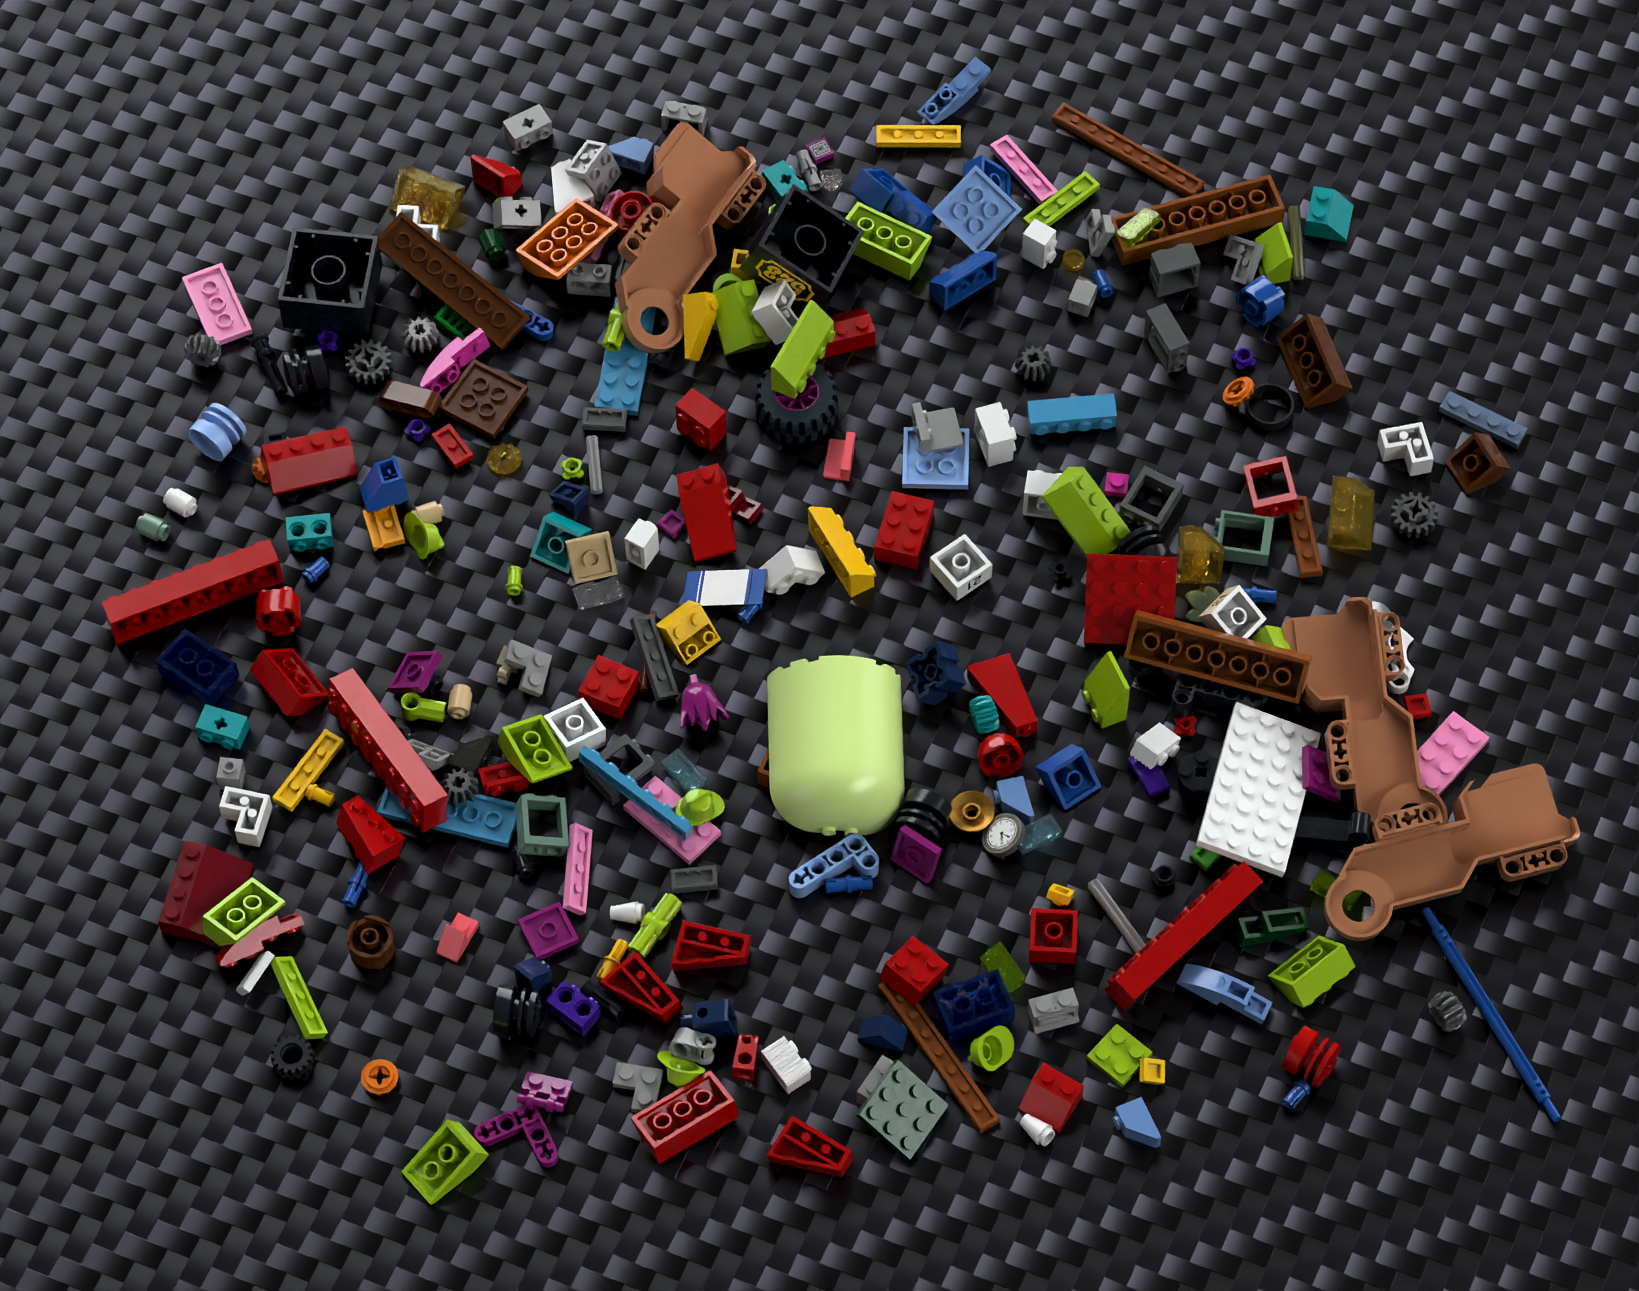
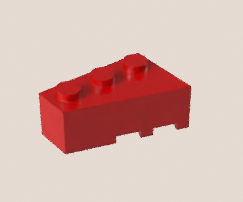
M359 796L342 804L336 824L348 844H352L355 849V856L357 859H361L367 875L399 857L405 840L404 836Z
M682 920L671 962L673 971L746 965L752 943L750 935Z
M636 952L631 954L600 981L607 992L665 1024L684 1009L678 998Z
M793 1115L767 1153L769 1162L837 1177H843L854 1159L852 1150Z

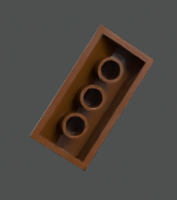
M1307 313L1276 337L1305 408L1337 401L1353 389L1323 318Z

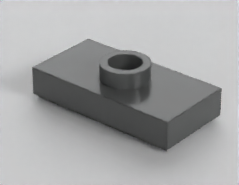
M583 408L582 430L626 432L627 409Z
M716 865L670 870L672 894L718 889Z

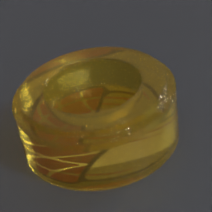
M1071 249L1064 253L1063 266L1067 270L1078 271L1083 267L1084 255L1082 252Z

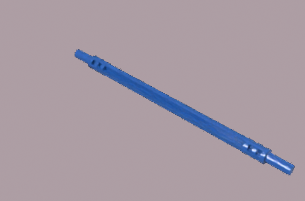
M1429 907L1423 909L1421 912L1432 928L1431 933L1539 1104L1543 1105L1553 1122L1560 1120L1561 1116L1551 1102L1549 1092L1443 924H1439Z

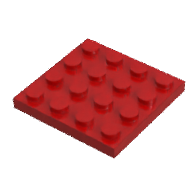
M1087 553L1084 643L1127 645L1134 614L1137 610L1175 619L1177 557Z

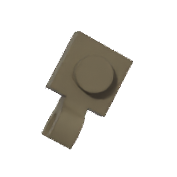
M505 645L496 662V667L499 668L497 683L503 685L507 684L511 672L518 674L520 668L503 662L507 650Z

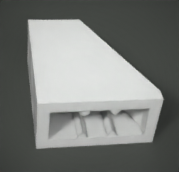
M570 159L559 162L551 167L555 215L575 198H578L592 208L595 207L594 194L584 179L567 175L565 169L571 162Z

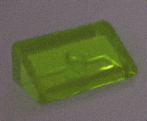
M1144 207L1115 233V236L1131 248L1160 222V214Z
M1321 871L1313 880L1311 890L1325 897L1337 878ZM1353 891L1348 893L1343 899L1342 907L1351 911L1362 892Z
M1001 941L980 957L1004 994L1025 984L1024 974Z

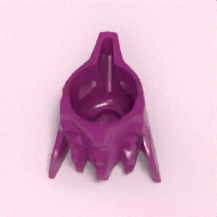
M696 674L690 675V685L683 692L680 728L684 729L685 725L689 724L691 726L696 725L703 729V731H707L712 719L717 721V718L720 716L722 720H728L729 716L718 701L712 688L707 684L700 683Z

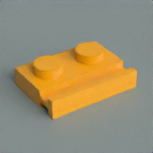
M394 505L368 513L366 510H363V516L374 551H377L379 548L385 549L405 543Z

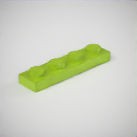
M1086 171L1026 215L1023 218V223L1029 227L1032 221L1036 219L1050 227L1099 190L1100 184Z
M274 957L270 962L271 967L304 1038H324L328 1032L293 957Z

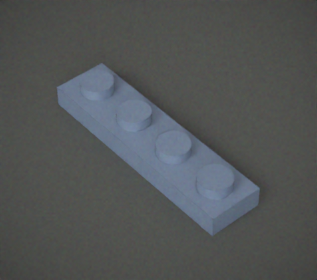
M1451 391L1448 392L1439 408V412L1516 449L1527 433L1528 428Z

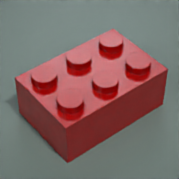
M891 491L874 546V560L917 570L934 516V501Z

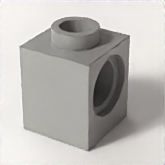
M1077 279L1068 299L1067 311L1088 317L1096 298L1097 285L1090 281Z
M220 757L216 776L220 790H224L225 786L243 789L246 773L243 759Z

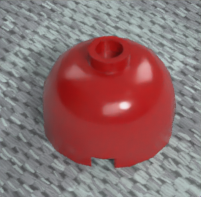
M995 733L988 736L978 748L977 757L982 772L989 777L991 775H998V778L1010 776L1021 767L1020 762L1022 759L1024 760V755L1018 741L1005 733Z

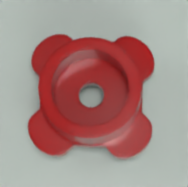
M1194 716L1181 719L1174 718L1176 722L1174 733L1176 735L1192 737L1196 734L1194 725L1197 719Z

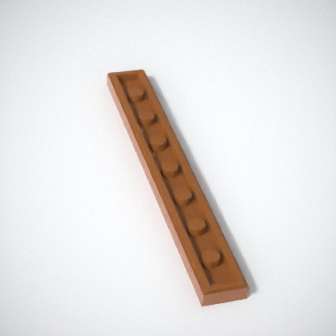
M1064 102L1052 116L1053 122L1186 197L1198 194L1204 187L1205 181Z
M885 982L879 984L878 988L909 1030V1033L981 1134L1000 1122L999 1116L919 1003L916 1006L912 1005Z

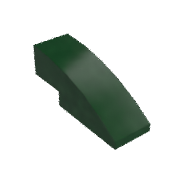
M1303 907L1263 911L1259 916L1238 918L1231 928L1238 947H1244L1282 939L1308 930L1310 927Z

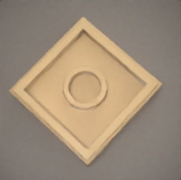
M608 531L565 541L574 584L618 575Z

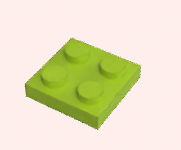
M1116 1024L1090 1051L1086 1060L1123 1088L1140 1069V1059L1144 1057L1150 1058L1153 1052Z

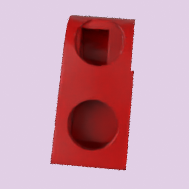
M739 1035L732 1067L733 1079L754 1081L759 1036Z

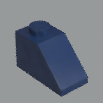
M535 957L517 963L514 966L517 986L521 990L524 987H528L529 996H531L533 988L540 989V992H542L553 980L551 967L545 961H539Z

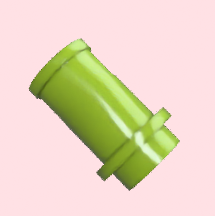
M511 566L507 570L508 581L505 585V590L509 595L517 596L523 589L521 585L522 569L518 566Z

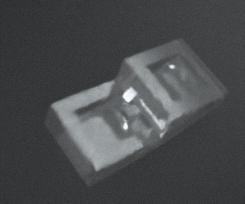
M616 575L596 584L592 580L573 588L580 609L600 606L624 598Z

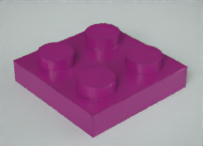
M438 651L407 652L388 689L392 693L424 692L443 656Z
M1310 745L1302 747V788L1332 802L1341 800V790L1333 788L1330 783L1327 753ZM1337 773V774H1336V778H1337V780H1339V781H1340V773Z
M904 825L899 830L890 860L928 884L933 878L942 849Z
M560 901L518 919V924L537 960L544 959L579 943V938Z

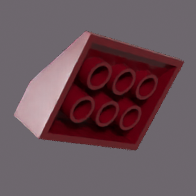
M185 840L158 920L161 933L218 945L204 934L203 915L248 881L254 864L211 846Z

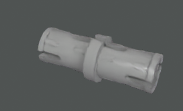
M801 150L796 153V159L801 167L800 172L806 178L809 189L817 191L822 187V182L817 175L818 169L812 163L808 150Z

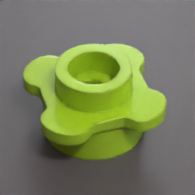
M576 458L562 461L561 468L564 471L562 477L565 480L574 477L582 478L584 472L581 470L582 461Z

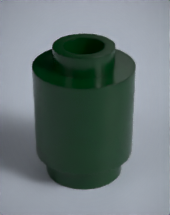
M490 228L483 230L478 237V241L485 256L491 261L501 259L505 255V246L498 231Z

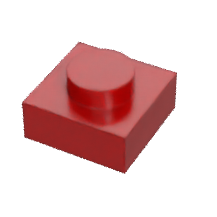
M1427 693L1404 697L1405 708L1413 715V720L1431 717L1432 712Z

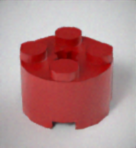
M284 586L280 589L261 590L258 593L256 599L257 628L261 632L264 630L272 632V636H285L294 633V628L301 626L300 598L293 592L291 587Z

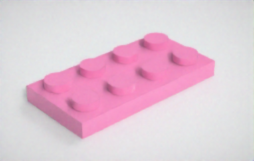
M222 263L182 277L184 286L207 336H213L214 340L220 341V345L253 334Z
M1453 711L1417 751L1421 785L1432 789L1440 796L1486 745L1489 737Z
M654 776L642 789L651 791L656 800L660 803L668 804L676 814V805L682 798L659 778ZM631 800L623 805L626 812L689 865L721 835V831L708 821L700 826H692L691 836L684 841Z

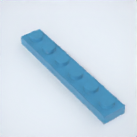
M586 746L580 750L579 762L684 841L691 836L692 826L688 819L676 815L668 804L660 803L655 799L651 791L640 788L632 777L623 775L615 764L607 763L596 750H590Z

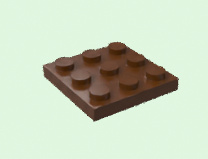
M472 359L442 400L438 409L440 412L494 439L529 390L527 385Z

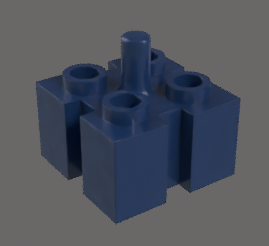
M936 641L924 649L925 655L917 654L905 662L910 678L916 680V683L912 685L916 700L934 706L947 698L948 691L954 693L967 684L963 670L956 667L959 657L955 645Z

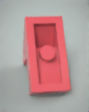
M457 913L452 924L444 926L436 953L457 963L479 926L478 921Z

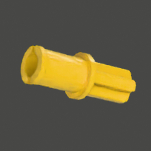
M618 939L609 956L604 957L605 961L596 975L599 981L621 964L620 960L628 948L626 941Z

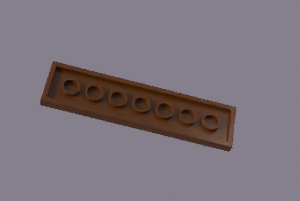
M402 212L378 236L380 251L471 326L475 329H482L487 339L501 350L510 343L530 320L528 314Z

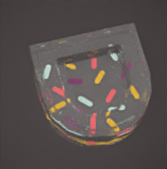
M841 169L820 171V181L825 190L836 191L841 187Z

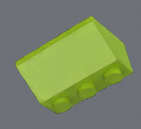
M754 279L733 283L711 292L716 295L718 301L715 322L725 356L764 348L769 344L771 338L767 336L766 331L752 314V310L759 299Z
M252 877L203 915V932L219 946L236 944L283 907L285 901Z
M1318 936L1270 973L1268 978L1291 1003L1305 1007L1312 1004L1320 994L1330 990L1334 983L1346 977L1356 966L1344 944Z

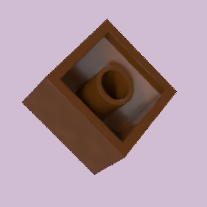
M1477 432L1472 434L1445 459L1466 494L1497 482L1511 469L1490 435Z

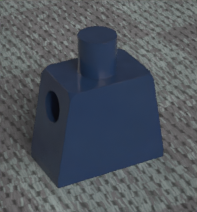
M729 999L694 1003L692 1014H681V1027L694 1028L695 1031L713 1035L715 1038H736L737 1016Z

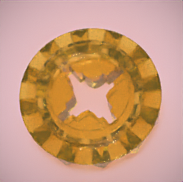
M501 442L500 445H493V448L488 451L487 464L495 473L510 474L521 465L522 455L519 448L514 447L512 443L504 444ZM507 453L509 459H504L501 463L500 456H504Z

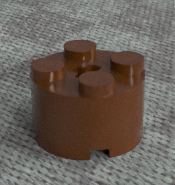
M368 915L359 921H354L348 928L346 939L351 960L358 966L366 969L379 970L384 968L395 952L393 933L386 920L378 916Z

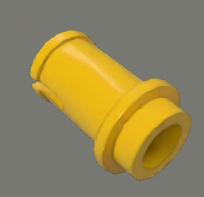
M310 784L305 796L308 797L309 801L315 800L331 807L336 794L319 788L318 784Z

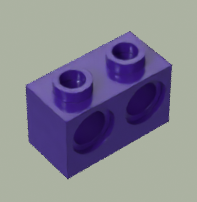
M565 981L546 1000L547 1010L582 1036L601 1017L599 1003L592 997L587 998L576 985H569ZM563 998L571 999V1001L567 1003L561 1002ZM581 1011L589 1012L586 1016L579 1015Z

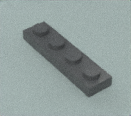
M653 614L632 617L630 623L655 700L661 701L677 698L679 695Z

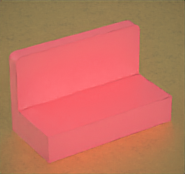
M847 432L845 440H829L823 473L824 478L849 481L855 450L854 432Z

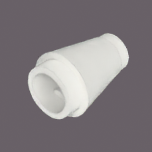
M638 901L610 907L611 920L638 924L645 917L644 904H639Z
M1026 1114L1020 1121V1126L1023 1127L1037 1145L1046 1146L1055 1136V1131L1052 1130L1051 1125L1029 1114Z

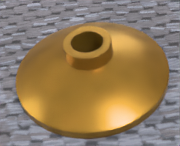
M966 791L957 795L952 800V811L949 817L953 825L958 829L970 833L979 832L987 828L993 821L995 814L994 805L985 794L978 791ZM974 813L976 816L969 817L968 815Z

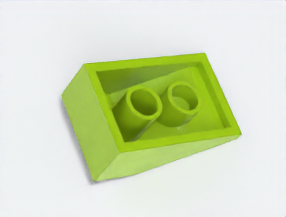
M1109 651L1084 681V689L1081 692L1086 704H1090L1092 717L1095 722H1099L1101 728L1127 719L1130 687L1112 652Z
M542 714L501 728L497 743L507 760L532 784L572 770V765Z
M446 1120L401 1172L421 1195L433 1205L470 1176L489 1154L460 1122Z

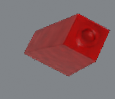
M1010 653L967 666L969 682L981 696L988 695L992 697L997 708L998 717L1015 738L1020 736L1027 737L1037 731V718Z

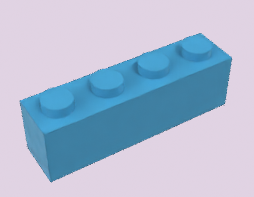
M1114 393L1027 401L1030 435H1044L1054 432L1066 433L1076 430L1088 431L1090 429H1110L1111 427H1116L1117 411Z

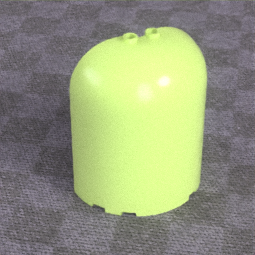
M842 655L819 656V660L808 662L807 659L790 662V667L788 668L778 667L772 671L767 677L769 782L771 799L779 814L791 825L801 830L822 833L825 836L835 835L836 831H844L846 837L852 834L869 835L880 832L891 825L902 808L905 792L900 675H896L895 669L887 664L876 665V660Z

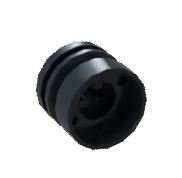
M318 343L305 346V357L300 358L296 349L293 350L294 360L290 359L288 351L282 353L284 375L294 397L300 395L299 385H302L305 394L308 393L309 382H312L316 391L330 387L327 369Z
M1153 525L1143 526L1130 532L1117 546V551L1120 555L1174 557L1169 547L1164 544L1165 540L1158 528Z
M921 788L910 789L902 804L903 809L899 812L898 818L894 823V829L899 833V830L906 825L937 845L941 838L940 835L944 830L943 825L947 823L951 814V804L935 792Z
M499 984L494 1004L493 1032L510 1034L513 1024H516L518 1035H523L526 1026L527 1036L534 1037L542 1011L540 989L533 988L529 998V988L524 987L520 997H517L516 986Z

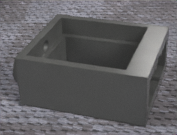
M1166 303L1147 310L1144 326L1146 339L1167 374L1182 370L1187 366L1189 341Z
M1144 466L1122 501L1119 516L1125 522L1134 523L1140 527L1156 526L1160 532L1182 497L1184 484ZM1142 485L1169 497L1157 518L1130 505Z

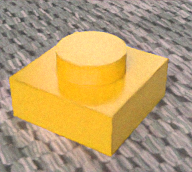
M1053 883L1048 890L1046 898L1056 905L1068 906L1073 899L1075 890Z
M1145 1057L1140 1059V1082L1156 1085L1164 1084L1165 1060Z

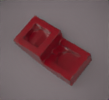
M727 484L732 515L751 525L762 512V504L745 497L742 490Z

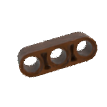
M390 380L378 401L388 409L432 419L442 402V397L429 389Z

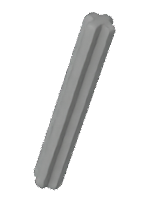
M1099 879L1090 881L1088 889L1136 954L1146 944Z

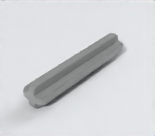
M592 435L586 437L590 488L591 493L596 495L601 494L603 489L598 437Z

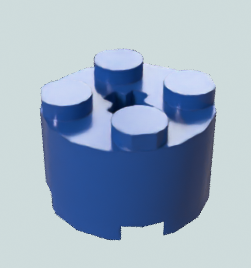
M1261 275L1237 292L1235 296L1236 305H1241L1245 312L1242 316L1255 327L1259 325L1264 326L1283 312L1285 293L1280 287H1276L1269 281L1266 276Z

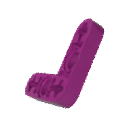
M522 1105L480 1123L475 1128L476 1141L485 1147L524 1131L532 1151L541 1166L549 1168L558 1161L556 1146L535 1106L529 1108ZM526 1112L532 1114L531 1120H528V1118L525 1117ZM515 1116H518V1119L520 1120V1125H517V1120ZM505 1120H510L514 1125L510 1130H503L500 1127L501 1123ZM494 1125H496L497 1131H498V1133H499V1134H497V1135H496V1132H495V1130H494V1128H493ZM485 1130L489 1133V1138L485 1139L481 1132ZM542 1131L545 1134L542 1140L535 1141L532 1139L531 1135L533 1132ZM544 1145L547 1152L551 1154V1159L549 1160L544 1157L542 1149Z

